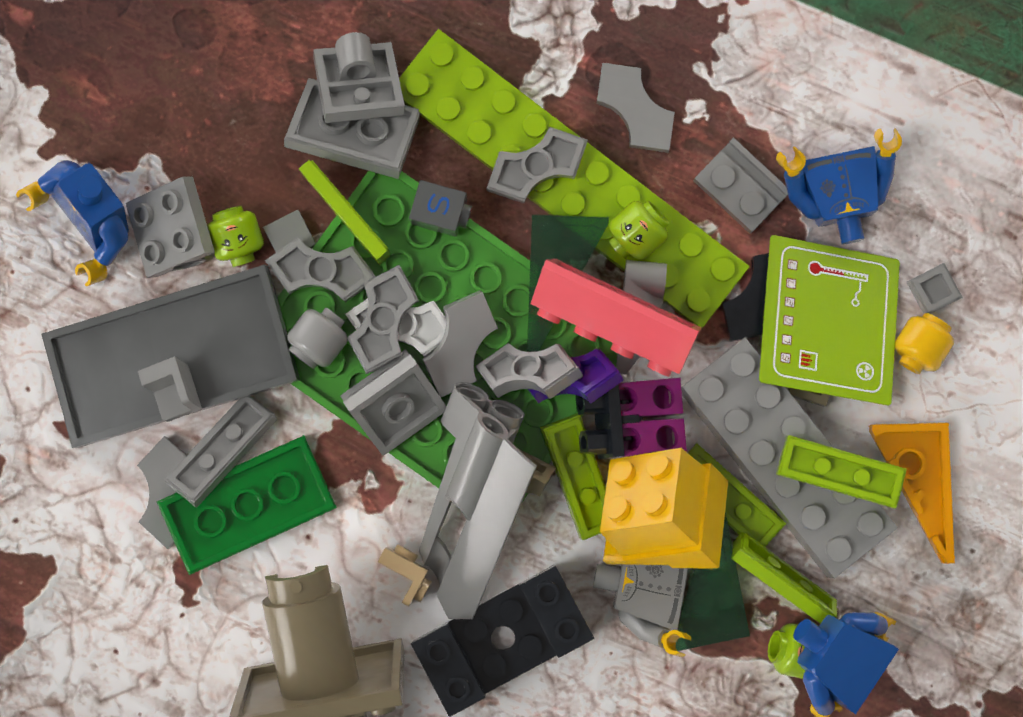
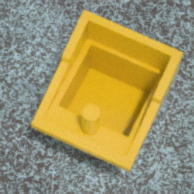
M682 448L610 459L600 533L606 538L603 561L606 564L669 565L671 568H719L729 481L712 463L700 464Z

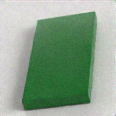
M304 435L234 466L197 508L177 492L156 501L189 575L337 508Z

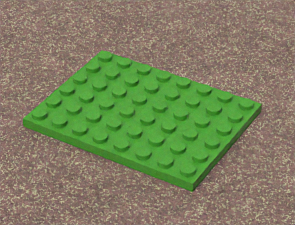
M368 171L347 201L388 247L390 257L379 265L337 215L315 244L313 250L322 253H336L354 246L376 277L400 265L419 300L411 308L420 307L434 301L444 316L443 306L481 290L498 329L488 334L476 351L474 373L477 381L471 384L484 390L488 394L489 400L507 401L516 405L524 412L525 415L513 445L550 464L552 460L540 427L578 413L576 410V395H556L538 404L527 389H519L508 392L498 398L475 366L509 343L517 350L525 352L541 351L555 344H560L570 357L585 355L595 349H600L616 367L617 353L610 349L613 343L599 336L596 342L591 341L573 332L576 325L561 319L559 324H555L537 315L539 308L530 303L542 268L471 219H469L466 229L459 227L457 237L411 225L409 216L419 183L403 171H401L399 179ZM284 287L277 298L287 334L306 310L313 309L322 313L325 308H328L345 321L341 329L348 337L356 329L345 314L366 300L368 296L364 289L345 303L336 293L325 288L306 287L289 294ZM347 341V344L331 365L327 367L317 365L315 369H312L294 355L301 381L291 384L370 440L340 397V395L371 374H366L349 341ZM398 341L401 352L405 349L434 387L423 362L424 356L413 346ZM452 393L441 397L446 406ZM443 414L388 452L437 488L440 487L456 439L442 425L441 419ZM526 493V494H525V496H524V498H523V501L525 500V498L527 497V495H528L529 493Z

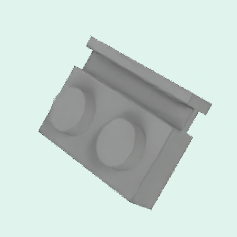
M734 137L693 180L749 234L788 195L786 186Z

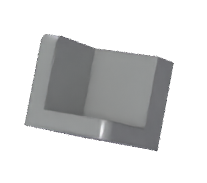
M174 356L138 371L142 386L154 392L162 420L170 422L202 409L189 366Z

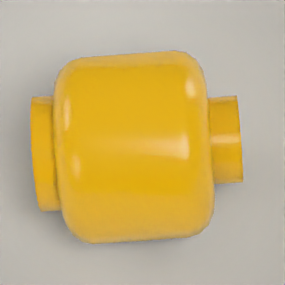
M924 313L922 317H910L895 341V350L901 356L899 364L915 374H920L922 370L937 371L954 345V338L950 334L952 328L940 318L929 313Z

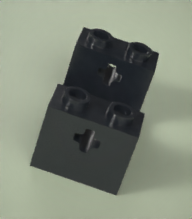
M554 564L480 604L473 619H452L413 640L411 646L448 716L451 717L486 698V693L555 656L560 658L595 638ZM501 626L510 628L515 635L513 645L504 650L496 648L491 641L492 632Z

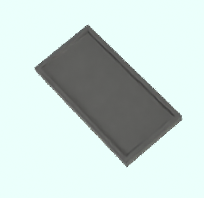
M261 265L41 334L72 448H80L165 422L161 418L154 392L142 386L138 371L174 356L189 366L202 409L195 412L301 381L294 355L289 351L291 344L287 338L288 334L269 266Z

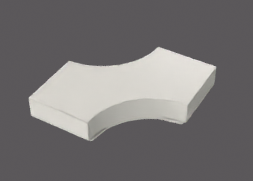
M368 298L345 314L356 330L361 326L366 317ZM434 301L420 307L410 308L403 316L398 330V341L413 346L424 357L438 347L446 329V318Z

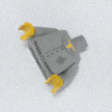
M597 564L593 588L615 592L613 608L619 610L620 621L640 640L664 648L671 655L678 657L686 656L685 653L677 651L676 642L681 637L691 641L689 634L677 631L688 568H671L669 565L620 564V568Z

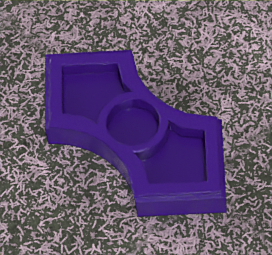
M595 349L585 355L570 357L583 376L557 395H578L585 398L591 404L624 379L600 349ZM527 389L538 404L548 399L545 394L537 390Z

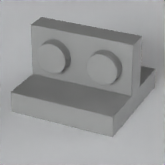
M406 349L401 352L403 356L378 368L340 395L351 415L382 456L442 415L446 409V405Z

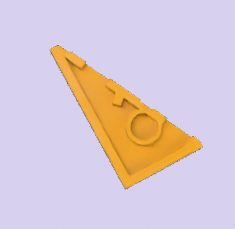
M949 423L869 425V432L885 462L907 469L901 491L940 562L946 564L955 563Z

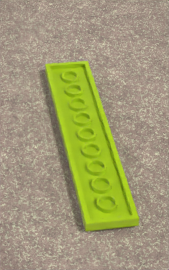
M440 29L434 33L399 77L404 103L407 106L419 109L424 119L492 171L500 151L519 153L529 150L543 140L550 127L578 136ZM588 142L575 179L565 177L548 179L537 185L527 197L624 272L626 260L666 263L667 272L663 302L689 322L702 328L750 267ZM633 201H639L643 204L650 201L669 222V225L666 227L668 232L667 240L645 260H638L631 255L624 259L609 242L614 237L609 228L611 220Z

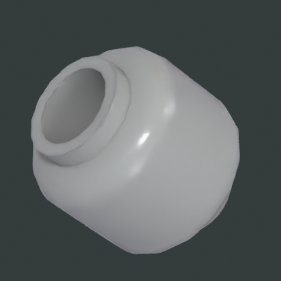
M325 308L322 313L313 309L306 310L287 335L288 341L292 345L289 351L312 369H315L317 365L321 367L331 365L348 341L346 333L341 329L345 321L328 308Z

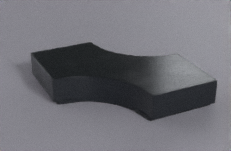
M769 253L756 255L751 258V277L748 285L740 295L721 304L729 342L739 341L744 337L749 339L762 336Z

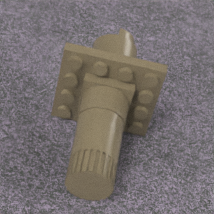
M328 565L315 567V571L296 577L278 578V574L265 576L269 596L262 601L274 662L244 668L229 717H367L366 712H370L372 715H384L394 711L396 706L403 704L405 653L402 638L353 647L341 586L338 583L331 582Z

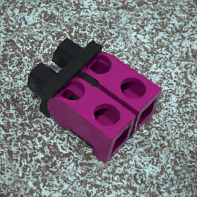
M681 377L619 383L591 404L585 398L576 395L578 415H595L596 430L580 432L579 447L581 453L598 455V459H610L682 448L687 452L684 418L643 421V417H668L684 413ZM669 391L671 393V403H669ZM672 431L674 432V436H675L674 444H673V438H672Z

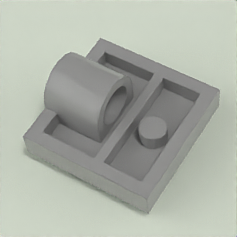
M353 32L341 36L336 41L334 48L314 49L313 60L325 123L404 115L405 105L391 42L371 44L366 34Z
M180 177L126 203L147 278L159 277L173 270H182L199 265L206 261L205 256L215 253L193 177Z

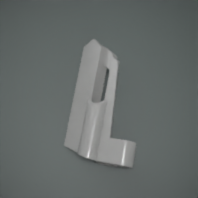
M464 382L455 384L441 419L442 425L456 439L419 549L424 566H428L438 579L439 589L436 595L448 619L474 618L537 467L536 464L513 445L524 418V412L516 405L507 401L489 400V396L484 390ZM453 502L464 514L466 522L451 557L448 548L438 536Z

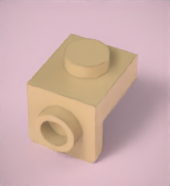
M397 544L394 550L386 547L378 563L413 581L402 601L403 604L409 607L414 599L421 603L432 581L425 578L429 569L415 562L418 555Z

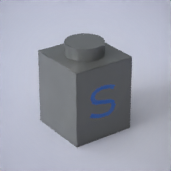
M420 180L409 220L411 225L457 237L459 227L466 229L468 226L472 205L466 204V192Z

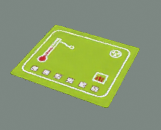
M772 235L769 245L759 381L765 384L887 406L891 405L899 260Z

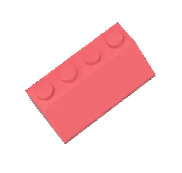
M547 259L545 261L530 303L539 308L537 315L555 324H559L561 319L576 325L573 331L576 334L596 342L598 336L613 343L610 348L612 351L629 359H633L634 354L650 360L647 365L648 368L667 377L670 376L672 371L680 374L702 329L698 325L557 259Z

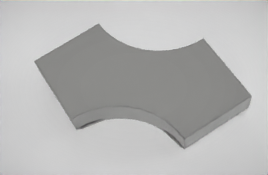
M602 63L596 104L613 110L621 117L629 132V146L631 148L668 153L675 112L658 106L650 99L642 84L641 68Z
M550 127L543 140L529 150L519 153L500 151L487 186V191L525 203L530 192L537 185L548 179L558 177L575 179L588 140Z
M298 237L265 260L289 294L306 287H321L336 293L345 303L365 289L364 283L376 277L354 246L336 253H322L309 248Z
M400 265L364 283L368 296L367 314L361 326L348 336L347 339L366 374L403 356L398 343L399 325L405 313L419 300Z
M481 290L443 306L446 318L444 336L438 347L423 358V362L440 398L452 393L456 383L464 382L471 384L477 381L474 373L476 351L483 339L492 331L498 329Z
M508 343L475 366L498 398L514 390L533 389L551 399L583 376L577 365L560 344H555L541 351L525 352L517 350Z
M164 436L137 465L145 475L149 487L148 506L139 523L163 546L170 549L175 543L156 501L176 493L167 485L165 478L187 455L168 437Z

